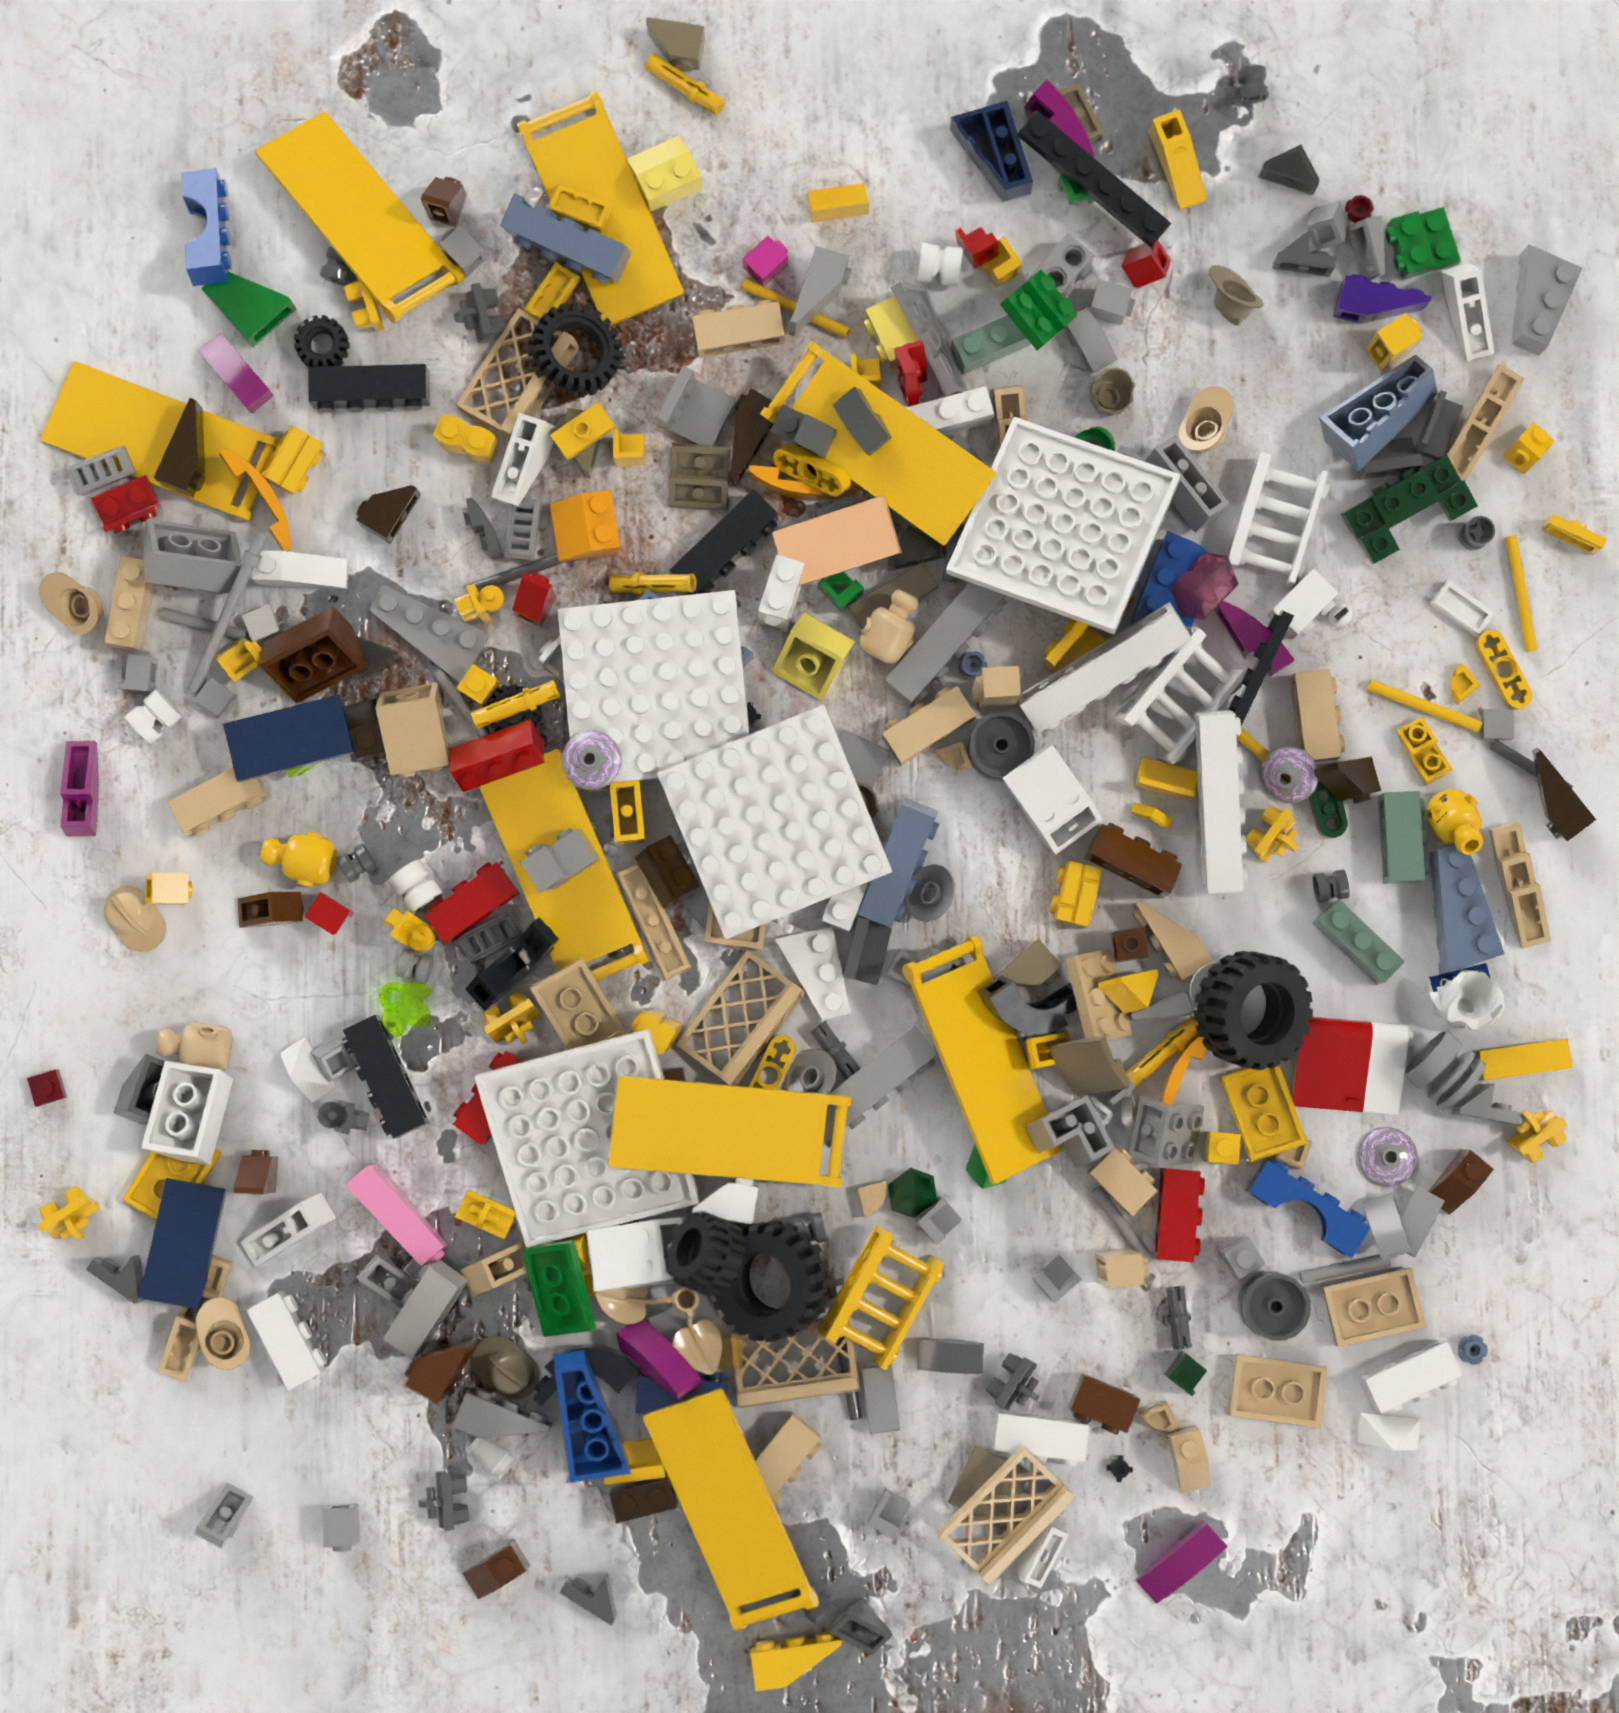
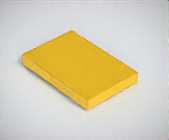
M1280 1065L1272 1069L1267 1067L1264 1070L1246 1068L1219 1078L1250 1163L1308 1144Z
M215 1149L211 1166L185 1162L151 1152L122 1200L152 1219L157 1220L166 1178L203 1185L222 1152Z

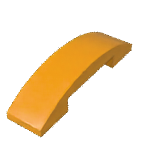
M225 448L219 451L221 459L235 480L247 475L277 523L269 527V532L282 551L290 552L291 539L288 522L281 503L271 486L242 457Z
M750 465L749 468L750 478L772 492L795 499L815 501L838 499L864 490V488L851 480L850 487L839 496L834 497L802 481L779 479V468Z
M1197 1035L1177 1056L1166 1076L1159 1101L1169 1105L1173 1104L1190 1058L1203 1060L1207 1049L1202 1042L1204 1038Z

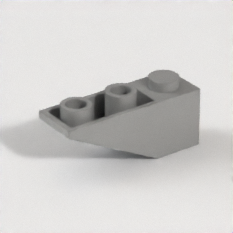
M476 1387L475 1391L468 1390L452 1425L453 1428L475 1437L489 1438L548 1432L552 1428L553 1423L548 1422V1416L532 1410L529 1414L519 1410L521 1405L508 1399H504L503 1402L491 1398L493 1395L491 1392Z

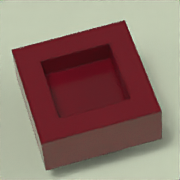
M59 1069L27 1078L35 1107L67 1098Z

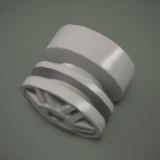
M1448 1029L1440 1032L1424 1046L1408 1065L1404 1076L1417 1088H1423L1432 1082L1433 1085L1427 1097L1431 1100L1439 1097L1436 1105L1442 1110H1446L1465 1097L1476 1085L1486 1068V1064L1481 1059L1472 1062L1475 1057L1472 1051H1467L1459 1057L1456 1056L1462 1047V1042Z

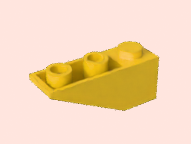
M1180 109L1152 119L1148 133L1179 211L1207 201L1191 136Z
M829 1631L817 1633V1638L804 1639V1636H792L786 1639V1643L774 1644L773 1640L756 1643V1647L751 1648L750 1652L755 1690L762 1691L787 1687L840 1647L842 1639L829 1633Z

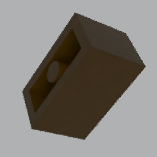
M671 835L647 846L635 857L663 909L688 897L700 887Z
M668 1475L665 1478L642 1480L615 1487L609 1493L616 1524L676 1509L678 1503L675 1490Z

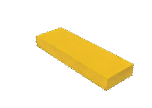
M1568 1038L1477 1051L1478 1059H1481L1486 1064V1068L1481 1075L1482 1081L1573 1068Z

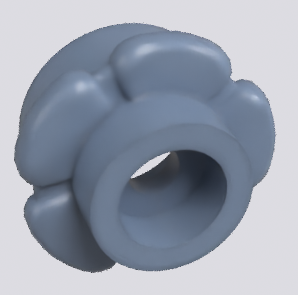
M977 651L964 653L960 658L961 663L958 665L961 675H966L970 680H976V676L980 675L982 668L988 667L987 662L984 660V655ZM975 663L976 667L971 668L970 664Z
M1478 1335L1465 1336L1458 1343V1355L1464 1362L1468 1361L1471 1365H1477L1483 1361V1357L1487 1356V1345L1483 1343V1339ZM1475 1347V1352L1472 1353L1470 1348Z

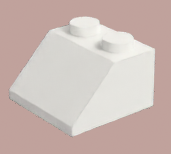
M735 1178V1182L729 1181L693 1208L692 1214L697 1211H705L725 1220L753 1224L759 1186L753 1185L754 1179Z

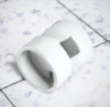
M922 243L917 281L934 283L936 279H940L941 284L958 286L963 248L947 246L944 250H940L939 245Z
M154 689L143 699L144 706H136L125 716L129 724L151 745L164 734V727L171 728L183 717L176 707L157 689Z
M419 859L401 868L388 880V883L397 895L405 896L403 903L409 912L414 915L425 910L428 905L444 894L434 880H427L429 872Z

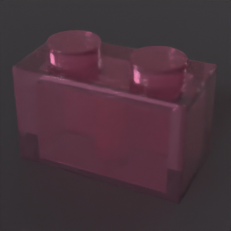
M1204 553L1170 589L1182 617L1205 620L1238 586V581L1228 556Z

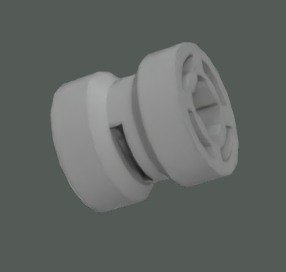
M404 948L399 958L396 976L404 979L412 977L415 978L416 982L426 984L432 971L434 956L428 954L417 955L413 950Z

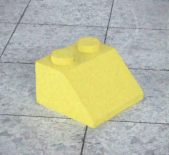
M679 136L627 159L650 212L703 189L699 170L690 151Z
M804 612L792 628L771 673L823 701L842 669L855 641Z

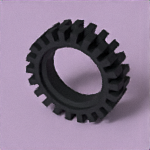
M566 303L560 304L558 309L554 306L547 314L545 313L541 317L529 338L528 356H533L530 360L531 367L538 366L535 372L538 379L543 375L546 377L543 383L545 386L549 387L551 383L557 385L554 392L560 394L563 389H566L567 397H573L575 392H577L578 398H584L587 393L592 396L598 390L601 391L606 387L621 364L620 359L622 358L623 351L619 350L622 346L621 339L615 340L618 335L616 327L611 330L608 329L611 321L606 318L601 322L599 317L602 313L598 310L595 311L594 315L589 314L590 306L584 305L582 310H579V303H572L569 309ZM565 328H573L585 332L593 339L599 349L600 360L598 367L585 373L566 369L559 364L551 351V336L556 331Z

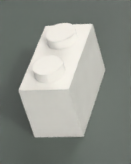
M1313 568L1268 616L1271 618L1274 613L1279 615L1281 610L1294 615L1286 633L1292 639L1299 633L1304 637L1316 625L1312 620L1319 613L1325 616L1336 605L1333 599L1339 592Z

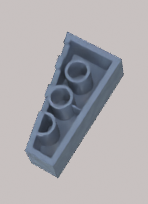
M516 193L513 194L500 226L515 239L514 244L529 251L531 247L541 250V256L553 262H556L557 258L567 262L566 267L578 273H581L583 269L593 273L591 278L607 285L608 281L618 284L632 253L626 245L592 229H588V232L584 231L582 225L569 218L563 217L562 220L557 219L558 215L539 204L534 209L524 200V197Z
M1415 354L1321 415L1319 420L1325 442L1359 472L1438 394L1433 368Z
M904 799L884 848L893 872L871 881L858 915L890 928L894 921L900 923L906 908L905 905L901 904L905 893L911 895L917 878L912 877L915 867L922 868L928 851L923 849L927 838L930 840L934 839L939 823L934 822L937 810L910 799Z
M1455 844L1430 852L1432 891H1434L1435 898L1434 915L1438 934L1436 939L1440 957L1439 974L1448 973L1504 955L1505 953L1471 855L1460 853L1456 849Z

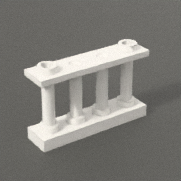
M1260 452L1254 462L1223 568L1234 572L1239 564L1243 565L1245 562L1287 575L1284 587L1290 589L1296 581H1301L1305 570V565H1302L1301 562L1320 498L1325 499L1329 490L1330 483L1326 482L1328 472L1322 471L1316 481L1273 469L1274 465L1269 464L1272 455ZM1272 480L1311 492L1312 496L1308 509L1265 496V493L1261 492L1263 482ZM1262 507L1304 520L1300 536L1257 524V520L1253 519L1255 509L1260 510ZM1255 535L1296 548L1291 564L1248 551L1249 548L1244 547L1247 536L1252 537Z
M1186 627L1192 638L1188 645L1180 652H1171L1163 657L1162 661L1151 669L1113 716L1122 725L1133 726L1139 724L1165 749L1158 757L1164 763L1174 765L1182 760L1187 754L1188 746L1196 738L1195 715L1193 714L1190 717L1165 693L1164 687L1171 679L1175 678L1202 703L1196 712L1218 711L1227 698L1236 693L1242 686L1240 683L1245 671L1234 668L1227 671L1202 648L1201 642L1207 635L1199 627ZM1190 656L1198 659L1220 680V683L1211 694L1207 693L1183 670V664ZM1157 701L1184 726L1173 740L1146 716V709L1152 702Z

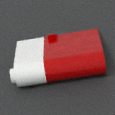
M1321 1017L1309 1018L1308 1026L1311 1028L1308 1035L1304 1034L1302 1038L1304 1043L1297 1050L1291 1097L1294 1106L1399 1115L1407 1050L1412 1048L1414 1040L1413 1031H1409L1408 1025Z

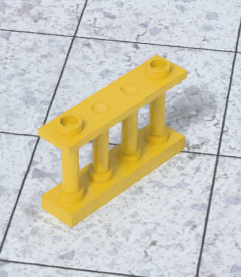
M875 1225L817 1332L835 1344L838 1338L844 1336L876 1353L873 1362L880 1368L887 1370L889 1364H893L899 1354L898 1348L930 1289L940 1280L943 1273L942 1267L945 1263L930 1255L926 1263L894 1246L892 1241L894 1235ZM889 1256L920 1273L912 1289L878 1272L877 1267L883 1257ZM873 1282L905 1300L897 1316L864 1299L863 1293L868 1284ZM858 1309L891 1327L882 1343L849 1326L848 1320L853 1311Z

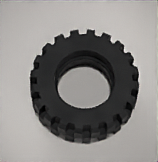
M1238 951L1233 956L1227 955L1221 958V964H1214L1208 970L1210 975L1207 978L1203 977L1199 985L1202 987L1200 994L1196 993L1195 1003L1198 1004L1197 1010H1194V1020L1199 1023L1196 1026L1198 1036L1204 1038L1202 1040L1203 1045L1207 1050L1212 1051L1215 1057L1248 1069L1264 1070L1267 1067L1272 1069L1279 1066L1281 1061L1286 1062L1294 1055L1292 1052L1294 1049H1300L1304 1043L1302 1041L1304 1034L1308 1035L1311 1028L1308 1026L1309 1018L1313 1019V1009L1310 1008V1003L1313 1000L1311 992L1306 990L1309 985L1305 977L1301 976L1300 970L1295 965L1289 964L1287 960L1254 951ZM1261 985L1266 998L1265 1013L1259 1026L1253 1032L1246 1035L1241 1024L1242 1006L1247 995L1255 987Z
M781 1221L761 1222L741 1229V1235L744 1236L743 1247H745L744 1254L742 1255V1264L737 1271L738 1274L735 1279H732L730 1286L724 1288L722 1293L715 1294L716 1302L713 1303L715 1310H721L724 1314L721 1320L727 1326L733 1324L735 1326L734 1332L740 1336L749 1333V1340L756 1342L763 1339L766 1342H775L804 1330L812 1324L811 1321L819 1317L822 1313L820 1306L826 1304L829 1294L824 1292L825 1288L829 1287L831 1283V1277L825 1276V1269H828L829 1266L827 1259L822 1260L819 1255L823 1250L818 1243L811 1244L810 1239L812 1236L806 1231L797 1233L798 1227L791 1223L783 1225ZM760 1253L773 1256L787 1271L790 1280V1293L786 1304L782 1308L776 1309L765 1305L752 1290L749 1278L750 1267L755 1256Z

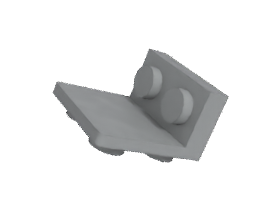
M682 366L657 416L658 426L694 444L714 446L736 400L734 397L695 379L694 371Z
M1140 1097L1129 1149L1130 1156L1155 1166L1191 1164L1197 1152V1140L1203 1124L1204 1106L1199 1104L1169 1105L1150 1097Z

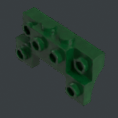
M1448 455L1440 457L1417 471L1412 467L1397 475L1399 481L1389 486L1388 482H1385L1371 490L1373 493L1371 497L1340 513L1371 564H1375L1400 550L1389 530L1391 527L1438 502L1449 521L1478 506L1464 480L1461 481Z

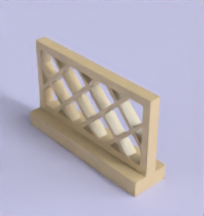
M519 308L456 403L459 409L503 433L508 439L511 437L518 413L535 417L555 386L554 383H551L549 387L543 384L546 380L544 375L538 379L535 372L525 374L523 362L531 360L533 356H528V354L521 355L519 343L528 341L532 333L517 337L516 328L523 319L531 324L533 332L539 319ZM556 331L552 335L557 339L552 345L551 351L559 364L567 368L580 347L573 336L564 331ZM514 345L517 357L502 361L500 356L502 349L506 346ZM518 363L521 376L505 379L503 367ZM499 369L501 381L486 385L484 377L487 372ZM522 382L524 390L521 395L509 398L507 386ZM503 388L505 400L490 404L487 391ZM483 393L484 406L472 408L467 405L472 395ZM506 406L508 415L503 423L500 424L493 420L491 410Z
M747 949L676 1045L728 1085L738 1086L806 993ZM751 959L759 965L760 977L744 980L743 968ZM764 970H766L771 975L764 976ZM739 974V981H734ZM778 979L786 985L779 995L767 997L765 981ZM761 982L763 998L746 1000L745 984ZM740 985L742 1001L726 1003L725 991L728 987ZM721 998V1003H722V1004L716 1005V1003H717V1002L719 1001V999ZM774 1001L772 1005L768 1007V1002ZM764 1002L765 1014L759 1020L749 1021L747 1005ZM743 1006L745 1022L729 1024L727 1008ZM722 1009L724 1025L708 1027L707 1015L710 1011ZM703 1022L704 1028L698 1029V1027ZM750 1025H756L754 1029L751 1031ZM746 1026L747 1038L741 1044L731 1045L729 1029ZM725 1029L727 1046L711 1048L709 1032ZM704 1033L706 1049L694 1051L686 1045L693 1034ZM732 1049H738L733 1055ZM728 1050L729 1062L720 1071L713 1065L712 1052ZM707 1053L708 1061L699 1054Z
M823 1320L811 1322L812 1324L804 1329H810L819 1336L809 1351L795 1341L802 1332L800 1331L795 1333L792 1338L787 1337L789 1342L779 1355L767 1347V1342L763 1340L762 1342H756L759 1344V1347L748 1359L740 1353L738 1340L747 1339L749 1333L744 1336H740L737 1333L730 1334L738 1391V1406L745 1408L861 1391L854 1342L845 1337L839 1346L835 1345L815 1329L820 1327ZM822 1339L836 1349L826 1364L812 1354ZM846 1343L848 1348V1354L842 1350ZM792 1344L806 1353L796 1368L782 1358ZM763 1348L776 1357L767 1372H764L753 1363ZM839 1352L849 1359L851 1372L838 1374L829 1367ZM809 1357L823 1366L814 1378H807L799 1371ZM741 1358L747 1362L743 1368L741 1366ZM779 1361L793 1370L786 1382L778 1383L769 1376ZM750 1365L764 1375L756 1386L744 1387L743 1374ZM826 1370L833 1374L828 1376H822ZM796 1374L803 1378L800 1380H793ZM767 1378L773 1382L772 1384L762 1385Z
M1022 1445L938 1530L937 1534L984 1581L991 1585L1073 1501L1075 1496ZM1026 1456L1030 1460V1473L1016 1474V1465ZM1048 1478L1052 1482L1044 1492H1035L1036 1479ZM1029 1480V1493L1015 1494V1481ZM1009 1481L1008 1495L994 1496L995 1487L1000 1482ZM1028 1500V1508L1022 1514H1014V1501ZM1008 1502L1007 1515L993 1516L994 1503ZM978 1504H987V1517L973 1518V1509ZM1007 1522L1006 1530L1001 1536H992L993 1523ZM986 1524V1537L972 1538V1525ZM957 1526H966L965 1539L953 1540L949 1534ZM985 1544V1552L975 1561L971 1557V1545Z

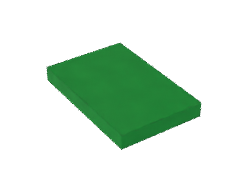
M575 1240L521 1249L543 1337L588 1332L596 1329Z

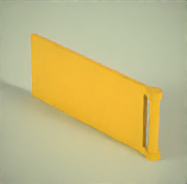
M598 91L591 92L589 97L527 123L525 120L517 123L550 202L557 184L561 183L613 204L603 233H598L626 245L632 252L618 284L608 281L606 285L591 278L593 273L584 269L581 272L597 310L602 313L600 316L602 322L608 318L611 321L610 326L683 296L684 290L608 118ZM594 108L597 113L594 116L536 140H533L531 136L534 132ZM583 226V230L588 232L590 228Z
M321 112L256 149L258 159L380 304L391 322L399 321L404 313L450 285H458L465 280L461 269L449 260L327 112ZM443 268L447 274L398 304L390 301Z
M810 341L806 347L808 351L768 408L764 407L760 414L774 424L782 405L785 404L817 357L824 361L792 406V409L802 414L810 415L837 430L826 456H818L845 469L852 481L873 496H885L887 506L941 545L946 546L993 481L996 472L819 345ZM854 386L861 389L871 409L880 415L892 436L890 440L871 456L867 455L860 447L833 406L835 402Z
M76 361L71 365L40 438L46 444L85 459L125 446L136 471V474L131 475L132 477L138 478L146 474L152 485L215 508L246 522H249L252 513L250 511L258 492L250 481L240 506L232 505L243 477L235 480L221 459L219 451L225 448L250 463L258 442L265 444L255 468L261 474L280 439L261 433L203 410L205 482L201 490L196 491L192 498L161 485L154 478L187 404ZM114 457L113 460L118 471H123L118 457ZM106 461L102 463L103 466L108 467Z
M555 749L544 754L545 763L479 786L535 920L540 917L559 938L550 953L556 969L563 968L581 956L588 963L630 944L633 945L635 952L591 971L596 981L638 963L643 965L650 962L647 950L640 939L577 788L566 777L562 768L561 751ZM570 827L573 831L575 829H582L601 860L554 891L539 893L520 863L527 858L525 852L538 844H541V846L544 844L553 845L558 841L556 836Z
M972 935L966 938L964 943L918 963L910 962L904 965L902 972L914 991L990 1182L997 1184L1061 1152V1145L1038 1153L1025 1128L1026 1125L1048 1113L1013 1027L996 1018L986 1008L978 993L979 989L993 981L983 955V945L980 938ZM968 953L974 959V961L925 983L921 982V974Z
M618 1076L608 1165L614 1168L841 1187L842 1177L840 1176L847 1109L851 1106L852 1097L840 1094H820ZM828 1104L836 1105L828 1175H819Z
M717 1389L645 1414L643 1417L644 1423L727 1607L733 1629L735 1631L744 1630L749 1624L802 1608L809 1610L818 1607L817 1594L811 1588L724 1390ZM797 1588L801 1592V1596L743 1613L739 1609V1606Z

